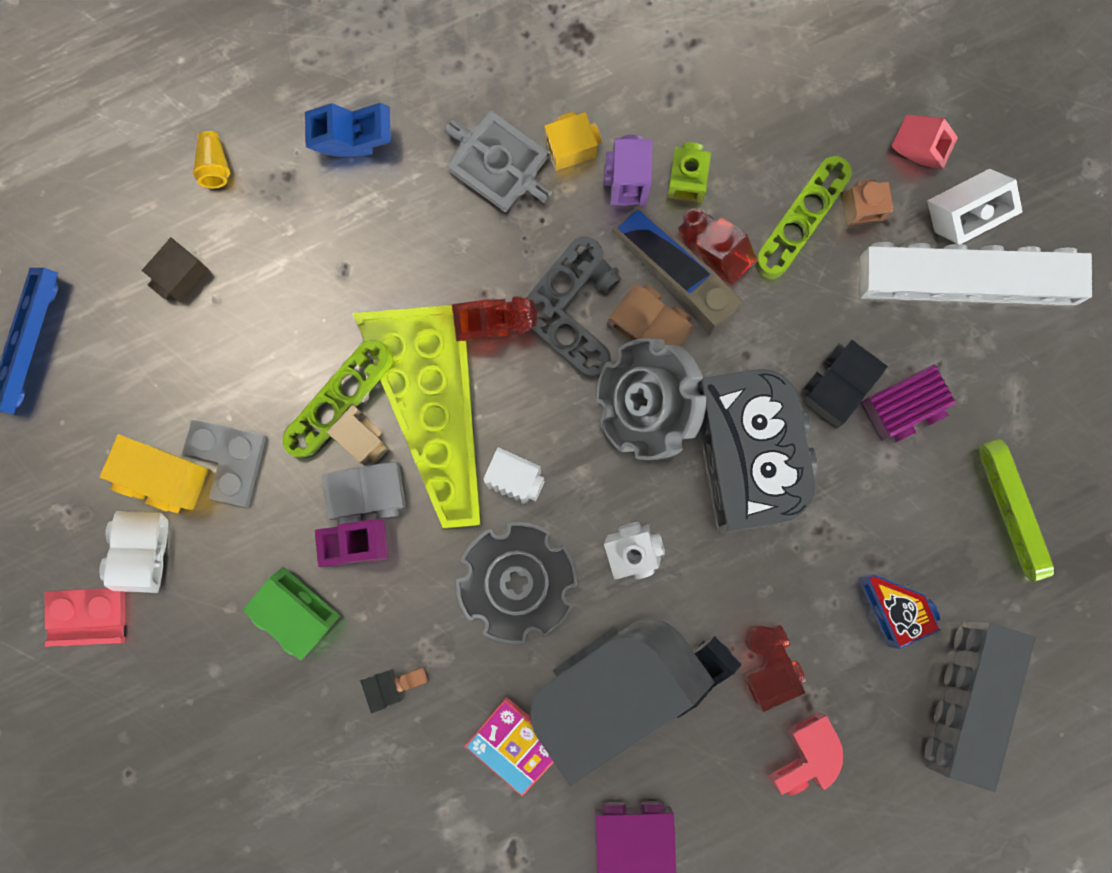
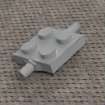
M490 110L479 125L470 131L456 122L455 119H451L449 121L450 125H446L444 131L461 142L457 154L447 165L448 171L506 213L517 197L526 191L534 195L542 203L547 200V197L549 198L552 190L536 180L537 172L548 159L549 152L492 110Z

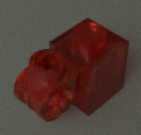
M693 208L685 213L684 222L678 227L683 242L688 246L698 247L704 263L719 277L733 285L757 261L748 235L722 217L715 221L711 215H707L702 209Z
M521 296L512 297L510 302H506V299H485L452 304L456 342L510 336V331H516L517 335L526 334L525 331L537 326V311L534 300L521 298Z
M779 625L775 628L757 626L750 629L746 635V646L753 653L763 655V661L760 666L746 671L742 675L757 709L765 712L805 694L802 683L806 682L804 672L796 660L791 662L790 657H788L785 648L790 646V642L782 626Z

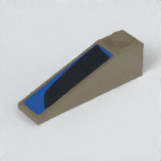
M637 205L612 228L614 234L709 335L732 316L743 302L712 269L641 206Z

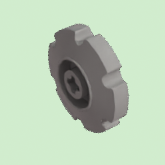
M640 338L627 342L618 348V361H607L599 377L596 402L601 403L604 407V415L600 418V424L607 438L619 451H634L636 459L657 460L672 457L683 450L682 439L695 438L702 425L706 409V396L699 394L697 385L703 376L693 357L679 345L665 346L663 339Z
M511 522L507 524V532L504 535L498 536L492 529H488L473 540L464 552L461 562L467 565L468 574L463 578L456 579L458 601L468 621L481 618L485 622L483 635L505 644H525L527 642V634L530 631H537L542 638H545L557 630L571 612L573 604L566 600L565 593L568 589L577 587L578 580L575 564L564 545L559 548L550 547L548 539L551 534L548 530L530 523ZM517 572L519 577H526L528 580V584L522 586L523 593L517 594L515 589L507 588V582L512 580L511 574Z

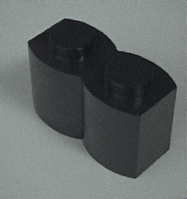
M852 339L845 347L838 343L825 360L830 364L825 373L821 375L819 372H816L803 388L808 392L803 402L837 428L848 420L888 367Z

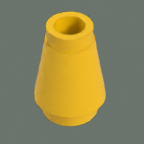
M203 131L197 135L193 176L201 187L209 189L220 188L226 185L230 170L219 134L214 131Z

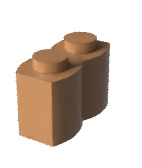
M636 283L607 321V324L628 341L640 338L663 339L665 346H682L695 328L690 323L691 317L684 310L676 306L672 309L665 306L660 301L662 296L654 288L646 284L641 287Z

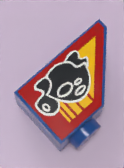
M875 574L859 577L889 647L900 649L941 631L937 622L940 620L939 611L931 599L927 600L924 594Z

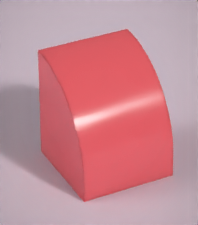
M906 115L892 147L899 154L915 163L931 168L944 169L958 137L945 118Z

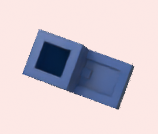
M330 103L306 111V148L337 157L373 154V147L391 142L390 107L377 103L350 111Z

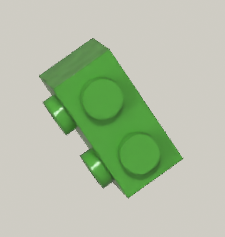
M284 567L268 578L242 610L250 617L256 627L267 631L279 642L285 652L296 656L300 661L316 646L340 617L337 612Z

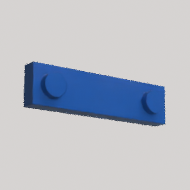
M44 267L29 268L0 359V412L14 414L15 409L21 405L24 399L25 389L22 386L48 304L54 300L57 294L58 284L56 279L58 272Z

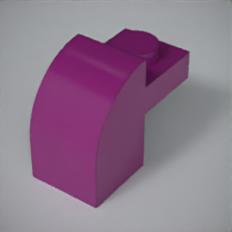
M364 520L315 530L318 567L388 559L385 520Z

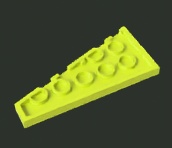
M463 304L352 313L364 341L376 340L382 342L392 351V365L380 380L424 481L442 528L481 526ZM370 350L369 354L373 363L379 365L381 362L378 358L380 350L378 352Z

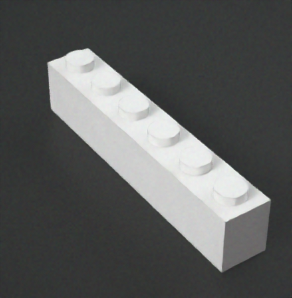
M876 242L860 255V298L1078 305L1092 297L1091 253H1077L1076 248L1066 247L1055 249L1054 252H1041L1040 247L1027 246L1021 247L1017 251H1004L1003 246L989 245L982 247L981 250H969L967 245L951 244L945 246L944 249L931 248V245L928 243H914L908 245V248L894 247V243Z

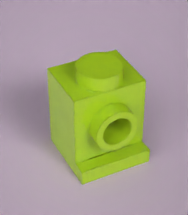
M686 142L682 144V148L675 147L666 198L702 203L707 190L711 152L704 151L703 145L695 142ZM684 165L697 167V170L690 172L686 170Z

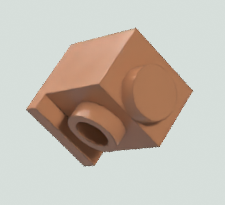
M866 179L856 182L850 190L842 191L841 193L847 228L883 223L894 211L889 182L878 183L875 179Z

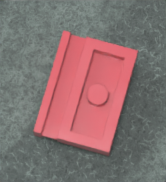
M109 588L45 591V629H47L45 647L126 642V637H124V625H126L124 591H112Z

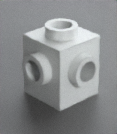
M632 522L620 526L618 533L607 535L604 547L614 580L631 575L635 580L646 578L655 573L654 569L659 568L660 556L665 555V549L660 533L653 534L651 524L641 526L640 522Z

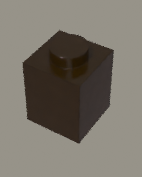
M170 237L141 271L152 279L147 285L162 298L166 299L170 294L180 302L207 272L208 268Z

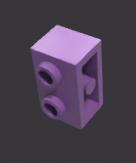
M625 135L622 139L615 138L613 151H606L604 186H611L610 205L646 206L652 181L653 140H645L640 135Z

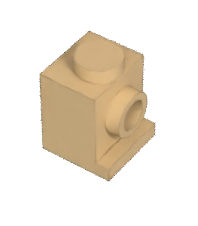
M352 405L327 433L364 466L369 462L375 464L388 450V447L378 438L382 431L367 417L360 422L359 419L364 414Z

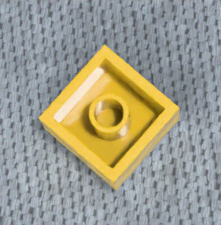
M118 434L99 478L112 482L109 489L128 497L133 496L141 500L148 496L145 501L146 504L179 514L181 508L194 509L210 469Z

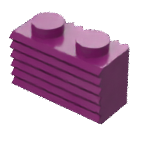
M933 364L862 401V404L882 441L893 436L895 442H898L916 433L913 425L926 420L929 426L949 416L946 409L956 404V400L952 397V393L945 384V380L941 377L937 366Z

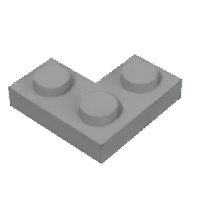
M191 418L182 454L218 463L209 499L249 508L267 436Z

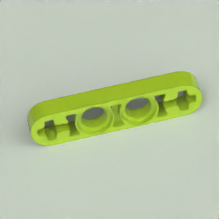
M839 156L826 158L770 235L755 259L757 271L763 277L775 279L785 273L852 176L851 166L846 159ZM837 168L840 171L839 178L832 182L828 190L822 187V184L829 176L828 171ZM810 194L819 196L823 202L822 210L818 212L809 211L804 205V198ZM789 223L798 224L802 228L803 237L797 241L789 240L784 234V226ZM779 245L785 248V251L778 259V263L782 267L774 265L771 269L766 265L768 259L764 255L771 257Z
M368 340L357 347L284 432L282 443L288 454L294 457L306 458L314 455L330 437L327 431L352 405L356 407L391 367L393 355L391 349L386 344L376 340ZM370 350L376 352L380 350L378 358L381 362L379 365L371 363L364 370L365 373L370 375L368 378L354 368L356 365L364 368L371 360L368 352ZM348 375L355 376L359 384L358 390L351 396L345 395L341 388L343 379ZM328 402L334 409V417L329 423L323 424L318 419L317 411L323 403ZM312 426L321 430L320 433L311 431L305 437V442L308 444L306 448L296 447L299 442L296 438L297 434L305 435Z
M1000 438L981 444L979 446V454L1026 577L1031 582H1037L1053 576L1054 567L1008 446Z

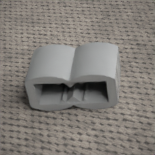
M398 462L382 463L322 474L328 519H338L339 524L362 521L361 515L371 513L376 514V519L399 516L398 509L407 507L400 463Z

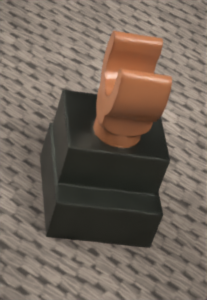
M422 667L398 677L394 676L391 669L360 680L372 714L401 702L400 692L425 684L428 680Z

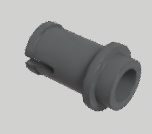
M593 246L588 247L580 254V258L575 262L577 265H580L584 260L593 261L594 257L591 254ZM604 259L590 276L596 283L595 288L598 291L603 290L605 293L610 292L621 281V277L618 275L619 270L617 268L612 269Z

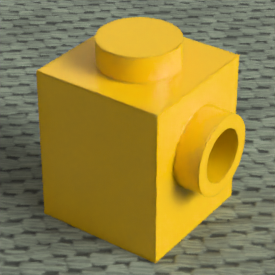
M575 112L566 113L559 116L556 122L544 125V139L556 171L597 157L598 144L602 143L597 124L595 122L590 124L586 112L577 115Z

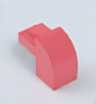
M817 712L786 730L800 758L768 775L774 788L781 795L788 792L789 796L802 792L809 786L808 780L812 778L817 786L825 790L836 780L843 764L841 741L827 715Z

